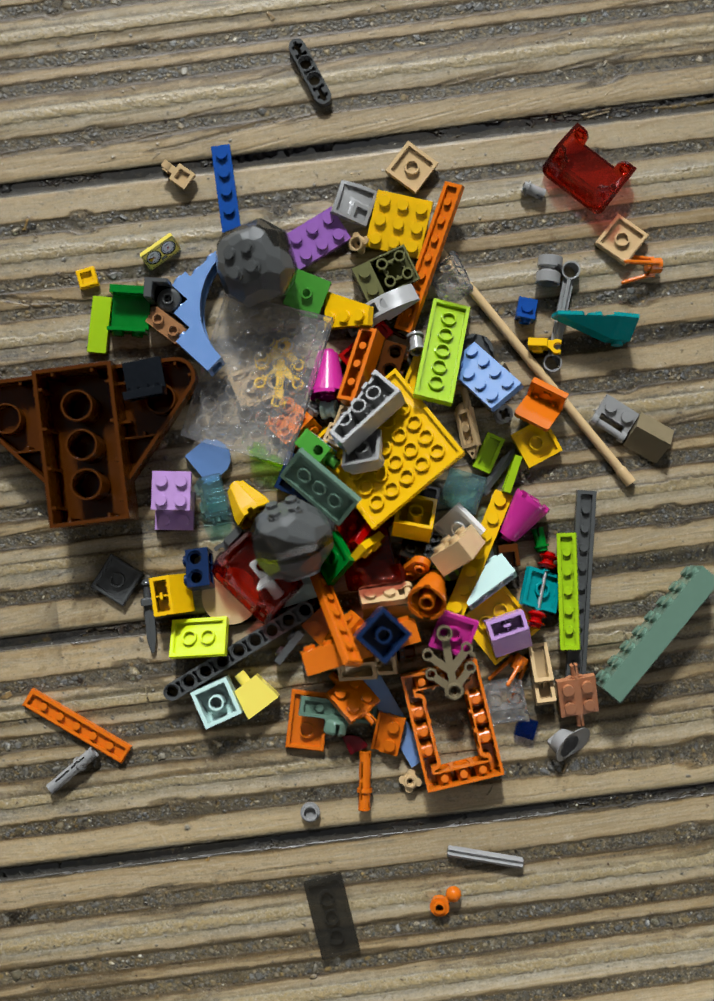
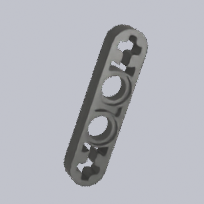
M299 38L291 40L289 43V53L315 103L321 108L329 106L331 103V92L307 46ZM294 46L300 48L302 56L299 57V53L297 50H294ZM309 61L311 66L308 69H303L301 63ZM312 77H317L320 82L314 86L309 83V80ZM320 89H321V92H322L323 96H326V100H325V101H323V99H320V94H319V90H320Z

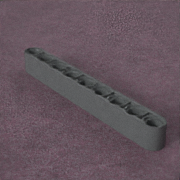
M309 601L300 602L227 647V665H221L218 661L219 657H211L165 686L163 690L164 697L169 701L177 700L313 615V604ZM304 604L308 605L311 609L308 615H303L300 611V607ZM285 615L293 616L294 623L292 625H287L284 622ZM269 625L277 627L278 632L276 635L268 633ZM253 635H258L261 638L259 645L252 643L251 637ZM237 645H241L244 648L243 655L236 654L235 647ZM203 666L211 668L210 675H205L202 672ZM187 676H192L194 678V685H188L186 683ZM170 686L177 688V695H172L169 692Z

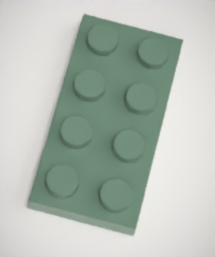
M302 447L279 475L310 503L319 508L337 526L343 523L362 499Z

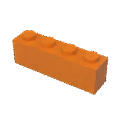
M359 327L337 395V399L347 407H350L353 398H357L362 391L361 387L365 382L368 383L372 377V372L376 368L385 340L378 329Z

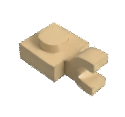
M164 160L161 164L162 170L171 175L169 181L184 191L187 190L196 177L195 173L180 163L177 167L167 160Z

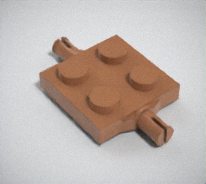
M571 663L569 664L571 675L555 679L559 715L561 718L576 716V726L581 727V725H585L583 715L599 711L596 677L594 673L579 674L578 664Z

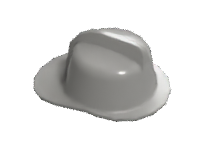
M580 728L573 732L567 729H560L549 738L547 743L556 753V760L559 762L563 761L568 756L582 749L589 740L590 730Z

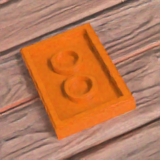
M292 689L285 747L324 752L326 733L323 731L324 719L298 715L301 695L326 698V692Z

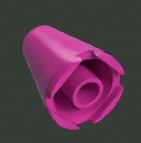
M323 349L318 355L309 390V399L315 401L316 398L327 402L336 399L338 403L340 402L337 399V395L342 383L343 374L338 353L333 349Z
M517 488L500 529L502 533L501 538L509 543L511 541H518L550 509L545 504L542 506L539 500L529 493Z

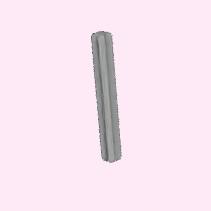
M449 845L447 848V856L452 858L522 869L524 859L519 856Z

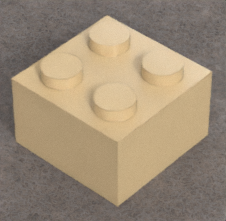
M472 524L466 528L461 526L454 532L453 536H445L440 541L441 544L433 549L434 553L430 559L443 576L473 560L485 544L484 539Z

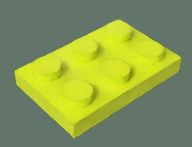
M222 616L172 620L169 658L184 659L227 656L229 618Z

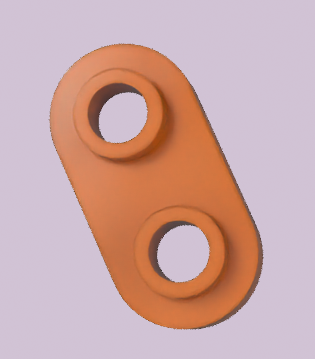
M414 556L403 565L401 574L408 581L417 580L430 570L431 561L424 556Z

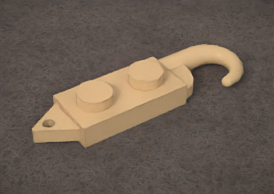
M456 384L455 391L459 390L461 392L463 402L456 406L454 412L461 446L472 459H476L479 445L482 444L474 407L471 406L467 388L464 385Z

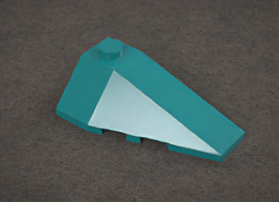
M558 310L551 314L552 319L602 342L611 343V346L615 347L623 346L624 343L631 340L640 314L614 312V314L603 316L602 312L599 311L585 315L583 311Z

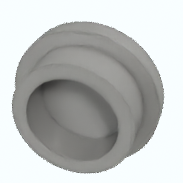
M307 802L302 806L300 814L306 822H314L320 815V809L317 804Z

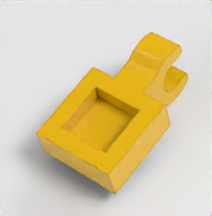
M528 337V349L533 353H543V351L550 350L554 355L561 354V350L554 349V346L557 344L562 345V340Z

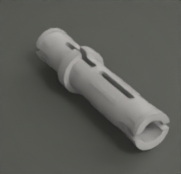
M89 747L80 757L74 758L73 763L46 785L47 789L52 794H55L80 771H84L87 765L99 756L97 750L94 747Z

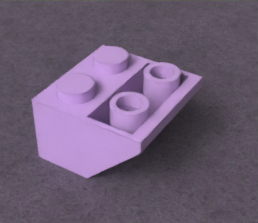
M519 608L483 620L495 658L533 646L530 629L522 609Z

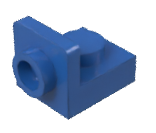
M519 296L514 320L519 321L518 323L523 325L533 324L536 319L535 313L538 300Z

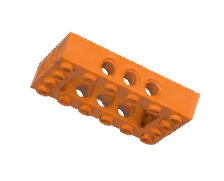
M475 657L464 659L456 670L455 675L457 680L465 670L464 664L466 661H473L475 663L476 671L470 674L463 684L478 755L441 764L423 692V690L429 688L434 690L435 687L440 685L426 678L425 671L427 668L400 674L428 793L505 775L478 662ZM472 664L467 665V670H472L474 666ZM432 666V668L436 669L439 676L448 681L446 672L437 666ZM429 671L427 675L433 677L435 672Z

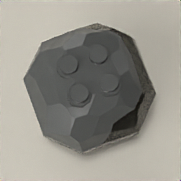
M258 218L222 233L218 240L215 256L216 267L227 295L248 307H254L282 297L289 292L294 284L298 269L293 248L285 230L265 219Z
M295 495L285 498V501L279 503L277 501L266 503L265 509L255 517L250 529V538L259 566L272 579H283L285 582H294L318 574L334 547L333 533L326 515L319 508L305 500L296 498Z

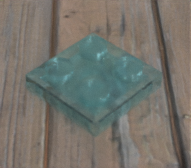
M450 467L439 504L453 508L460 502L471 514L476 515L488 479Z

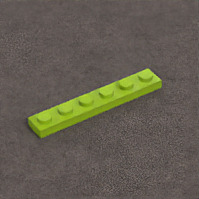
M556 533L560 650H581L577 533Z

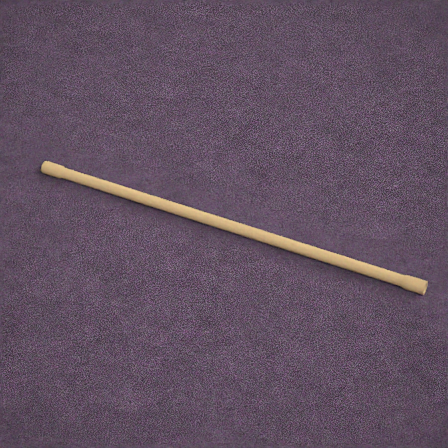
M443 248L440 260L534 374L540 380L559 389ZM567 398L563 409L614 469L616 475L626 487L632 484L636 479L620 463Z

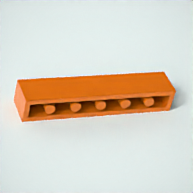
M408 615L397 618L412 633L401 647L421 642L415 618H409ZM353 636L362 660L375 656ZM333 638L322 641V645L316 647L315 644L304 646V650L300 651L307 676L343 666Z

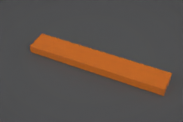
M321 572L310 576L343 665L360 667L363 661L333 586L326 583Z
M36 688L31 689L22 706L121 764L132 748L131 744Z

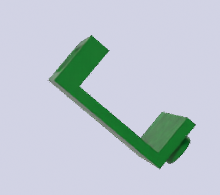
M110 284L109 292L113 295L111 326H107V330L116 337H124V334H130L134 338H143V335L149 336V325L145 320L150 315L151 305L143 297L144 286Z

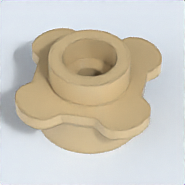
M358 232L353 233L349 240L350 250L357 251L361 255L364 254L365 246L369 242L368 237H363Z
M409 769L407 773L399 777V783L404 785L405 791L408 793L413 792L416 786L422 784V780L417 777L413 769Z

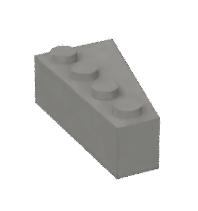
M376 369L372 372V377L368 383L365 382L361 387L362 391L357 398H353L347 412H343L330 430L335 443L348 455L406 403L401 390Z

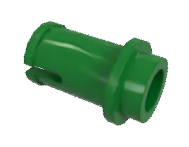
M544 527L538 528L540 536H538L537 529H532L535 542L534 549L537 552L548 550L547 546L549 544L546 542Z

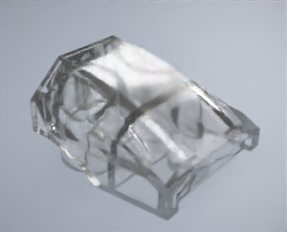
M450 251L449 255L438 263L432 283L437 290L439 298L453 303L462 300L473 292V285L470 283L458 254L455 251Z
M509 678L493 680L484 685L493 726L525 720L530 722L522 680L514 678L510 686H506Z

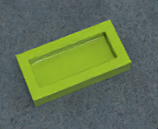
M487 432L472 467L490 474L505 439Z
M513 455L501 492L511 493L522 456Z

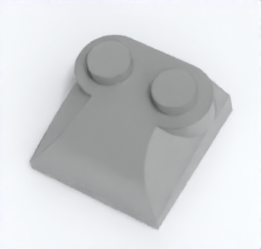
M375 430L349 455L343 451L341 466L344 471L351 474H360L376 471L384 465L382 430Z

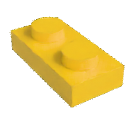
M380 531L363 541L350 556L355 561L361 557L365 559L372 551L375 552L382 545L380 542L385 536Z

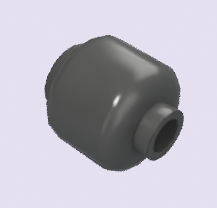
M165 288L158 293V307L168 315H175L174 312L183 303L182 296L173 288Z

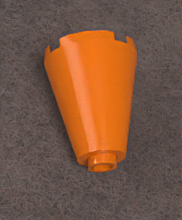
M429 570L408 594V608L418 618L423 619V617L430 618L429 620H434L441 617L447 607L445 579L438 570Z

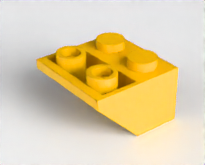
M186 573L149 578L154 617L195 611L193 591L184 584V575Z

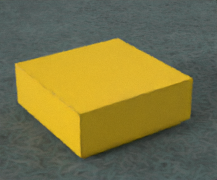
M94 266L75 271L81 290L100 286Z

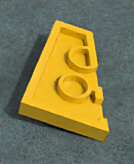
M328 292L325 300L323 329L370 327L373 324L374 307Z

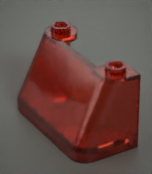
M576 123L555 146L544 163L542 171L549 180L594 214H601L637 168L627 161H620L615 167L585 145L589 134L583 126Z
M357 508L352 510L340 526L336 525V531H339L351 553L356 548L352 549L348 542L365 520ZM395 515L391 516L376 530L372 529L364 539L365 541L379 531L385 536L380 543L382 545L378 550L372 551L365 559L361 557L355 561L344 573L349 591H358L406 581L405 568L401 564H395L388 527L394 522Z
M248 530L215 560L212 574L252 615L266 625L296 595L304 583L302 579L294 582L275 579L276 583L284 591V594L276 600L273 599L265 587L258 591L256 588L260 579L249 564L256 559L254 544L259 543V537ZM257 563V568L260 571H264Z

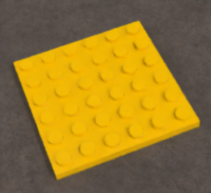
M396 368L387 374L385 378L401 390L406 403L378 428L382 430L384 465L376 471L360 474L346 472L341 466L343 450L327 442L337 451L335 456L341 460V463L334 470L329 465L326 468L362 498L356 505V508L373 530L380 527L466 454L426 404L420 399L413 398L414 390ZM328 426L321 433L318 434V436L322 439L324 438Z

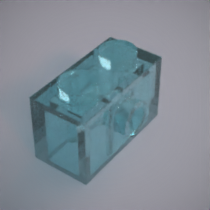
M216 473L198 478L194 488L196 495H200L202 502L199 503L201 513H205L206 519L229 513L230 507L221 474Z

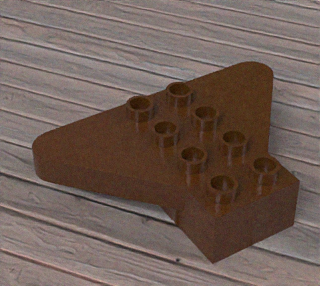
M182 357L161 358L168 395L128 402L123 399L122 392H127L122 364H114L110 360L31 371L32 376L0 380V444L45 483L50 529L64 530L139 520L135 480L194 394L199 383L197 370L188 360Z

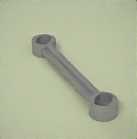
M575 261L565 262L559 271L561 273L562 285L556 311H568L573 283L581 271L579 264ZM570 265V268L574 270L576 275L574 277H567L563 271L565 266ZM554 320L551 340H562L565 324ZM558 344L554 346L556 350L561 348V345ZM548 350V354L543 358L541 366L546 373L553 374L561 368L562 359L559 355H554ZM548 357H552L556 361V366H558L556 369L550 370L546 367L545 361Z

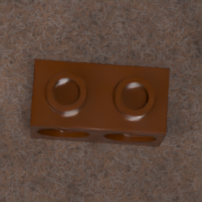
M385 340L376 370L385 377L384 370L386 368H396L403 375L404 370H401L402 362H407L409 352L406 351L407 346ZM392 350H397L400 356L392 358L389 353Z

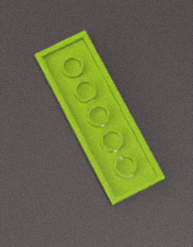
M433 298L413 398L451 407L469 318V306Z

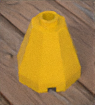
M243 480L234 481L230 484L227 491L234 520L242 530L256 526L255 517L265 509L266 503L270 501Z

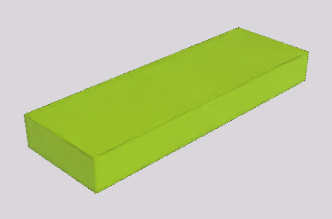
M93 296L87 345L88 353L107 355L110 333L107 330V326L111 324L112 297Z

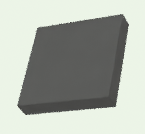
M110 554L91 587L121 606H125L144 573L114 554Z

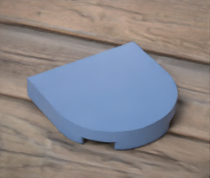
M214 439L201 442L185 455L209 486L226 473L231 463V453L227 446Z

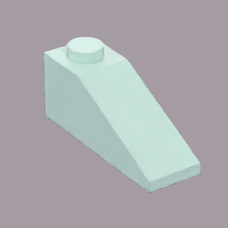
M502 553L491 557L488 560V564L485 565L467 601L471 611L517 577L516 570Z

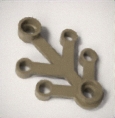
M442 624L437 628L436 635L442 641L445 662L434 655L430 648L422 651V658L446 672L448 681L439 676L436 669L432 667L426 669L425 676L428 680H433L442 686L448 699L458 700L464 694L463 684L470 674L476 671V665L473 661H466L464 664L465 670L457 680L455 672L466 656L472 653L473 646L468 641L463 642L460 652L453 660L450 646L453 632L448 625ZM442 629L448 630L446 635H441L440 631ZM469 645L470 650L464 651L463 647ZM431 652V657L426 658L424 654ZM472 664L474 667L472 670H467V665ZM429 671L435 672L433 677H429L427 674ZM452 687H457V691L455 693H452L450 691Z

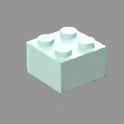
M229 674L190 693L206 729L244 711L234 691L236 689Z

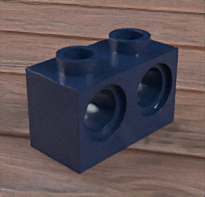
M208 547L185 550V556H183V565L186 567V575H184L185 586L191 591L214 589L213 551ZM201 556L200 562L194 564L195 558ZM202 575L201 581L195 583L196 577Z

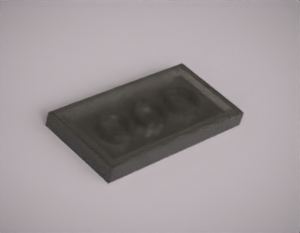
M339 872L304 881V888L322 960L360 951L342 873Z

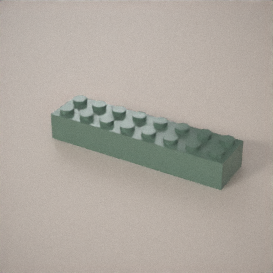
M697 565L686 566L681 571L680 575L682 576L679 580L674 581L669 586V592L657 600L655 609L653 611L650 610L644 616L645 621L633 629L631 638L625 640L620 645L619 649L621 650L609 658L607 667L604 670L601 669L596 674V685L611 698L620 703L712 593L714 590V575L705 567Z

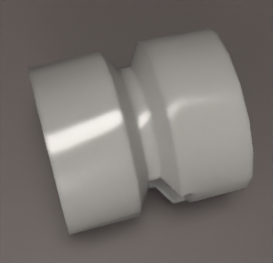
M555 254L539 255L537 267L540 270L536 272L535 283L544 287L559 286L561 279L559 271L562 269L563 257Z

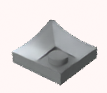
M341 180L330 213L365 228L375 204L377 191L357 183Z

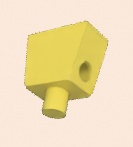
M243 669L234 676L241 685L234 692L248 719H251L280 695L258 673L250 678Z

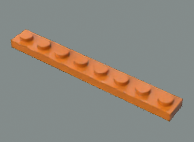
M447 181L444 183L415 266L420 280L413 283V286L420 301L398 314L394 326L397 330L407 333L415 331L465 188L463 185Z

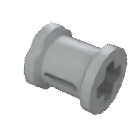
M412 331L407 334V340L410 343L409 354L412 356H420L422 354L423 332Z
M502 405L494 412L495 421L499 424L507 423L513 417V410L508 405ZM506 411L505 415L508 417L502 419L500 413Z

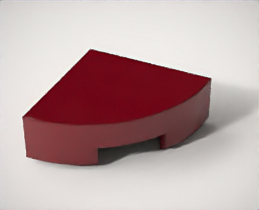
M352 734L342 736L350 755L368 746L366 741L359 736Z

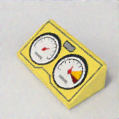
M169 233L141 252L140 256L148 268L153 270L179 252L181 248L172 234Z

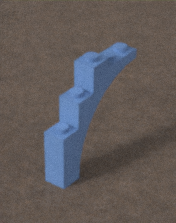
M217 250L209 254L206 261L197 267L191 276L184 272L172 284L173 288L186 300L180 304L174 314L188 328L187 331H183L179 335V339L176 342L212 377L226 364L211 344L205 324L206 298L210 286L217 275Z

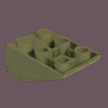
M404 244L352 268V276L365 303L388 291L410 283L413 284L420 280Z

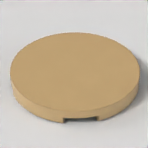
M225 567L215 571V588L202 590V603L205 611L210 617L227 616L229 618V625L247 620L253 615L259 604L260 597L259 591L256 589L257 583L247 571L237 567Z

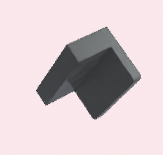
M145 277L143 297L150 305L158 306L157 296L159 291L165 288H173L172 283L168 278Z

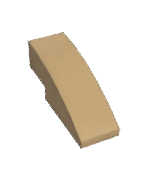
M547 642L532 644L533 646L528 647V657L535 705L555 704L557 699Z
M396 652L386 664L382 663L376 656L363 659V664L360 667L344 665L337 667L339 681L378 679V675L398 674V654Z

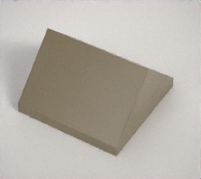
M640 412L622 446L656 464L670 447L674 430Z

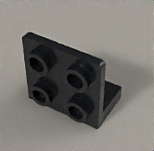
M156 356L122 363L127 392H122L125 401L134 402L168 395L161 357Z

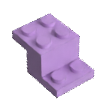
M152 471L151 510H155V530L194 531L195 492H192V472Z

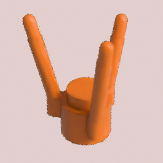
M634 255L631 259L637 260H624V263L644 265V271L648 273L623 280L621 284L655 277L656 273H661L663 270L662 258Z
M516 653L515 656L510 655L488 677V680L493 679L507 665L512 663L510 667L514 671L506 686H510L517 673H520L510 697L512 702L530 661L519 653Z

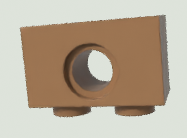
M156 306L145 322L180 348L176 341L183 331H187V328Z

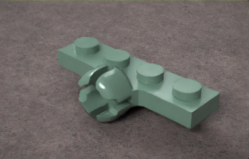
M300 696L298 715L323 718V731L327 735H338V737L346 735L349 723L327 698ZM376 705L370 711V713L375 717V719L378 705ZM365 718L355 721L356 723L369 724Z

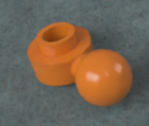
M450 886L446 890V896L435 895L430 902L431 912L437 917L445 916L449 912L450 902L460 900V889L456 886ZM441 905L443 909H437L436 906Z

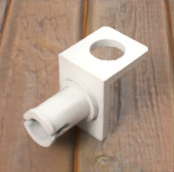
M263 554L262 556H263L267 561H269V559L267 558V556H266L265 554ZM257 558L250 562L249 566L260 579L256 589L259 591L265 587L274 600L280 598L284 591L279 587L275 579H272L265 571H260L257 568Z

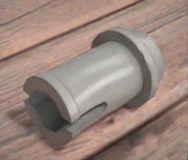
M525 181L521 192L525 196L527 194L542 201L547 189L532 184V181Z

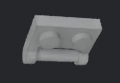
M606 394L588 423L593 426L597 425L614 436L616 441L622 443L640 414L609 394ZM602 414L622 427L621 432L599 418Z

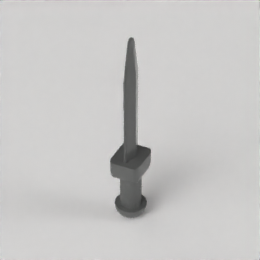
M512 449L499 461L483 484H479L477 487L478 492L471 501H468L470 509L478 508L477 504L481 499L490 494V489L510 464L515 449Z
M144 579L141 582L144 590L141 606H144L147 641L151 652L154 653L156 646L155 617L149 579Z

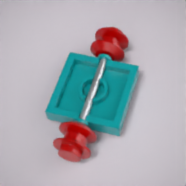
M549 551L539 554L542 562L537 564L542 569L526 566L519 604L534 608L527 612L531 616L527 623H529V627L535 629L545 626L542 623V618L547 616L541 611L550 614H556L558 575L550 572V570L557 567L553 564L557 557L555 553Z

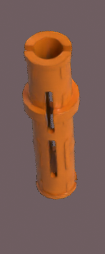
M361 750L359 751V787L357 788V793H359L358 810L370 811V793H372L370 783L371 751Z

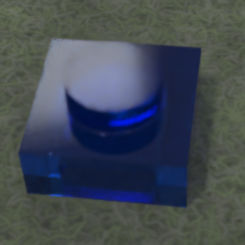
M519 715L513 734L533 740L538 721Z

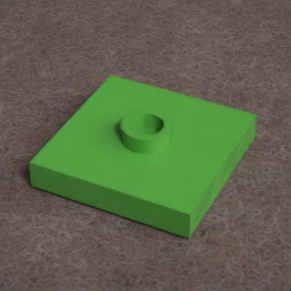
M297 268L294 284L286 294L283 304L319 318L332 282Z

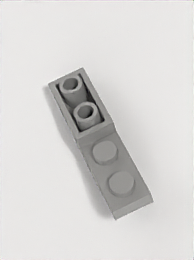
M410 283L398 287L365 303L374 307L373 324L369 328L374 327L384 319L391 320L420 301L413 284ZM359 327L347 328L351 337L356 339Z

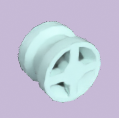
M336 399L330 402L320 401L319 411L322 420L328 419V417L335 419L339 409Z

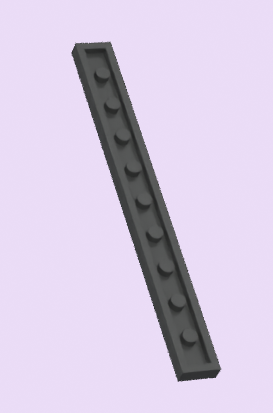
M576 490L573 533H577L581 650H566L565 677L571 675L569 666L571 663L578 664L579 674H586L597 491Z

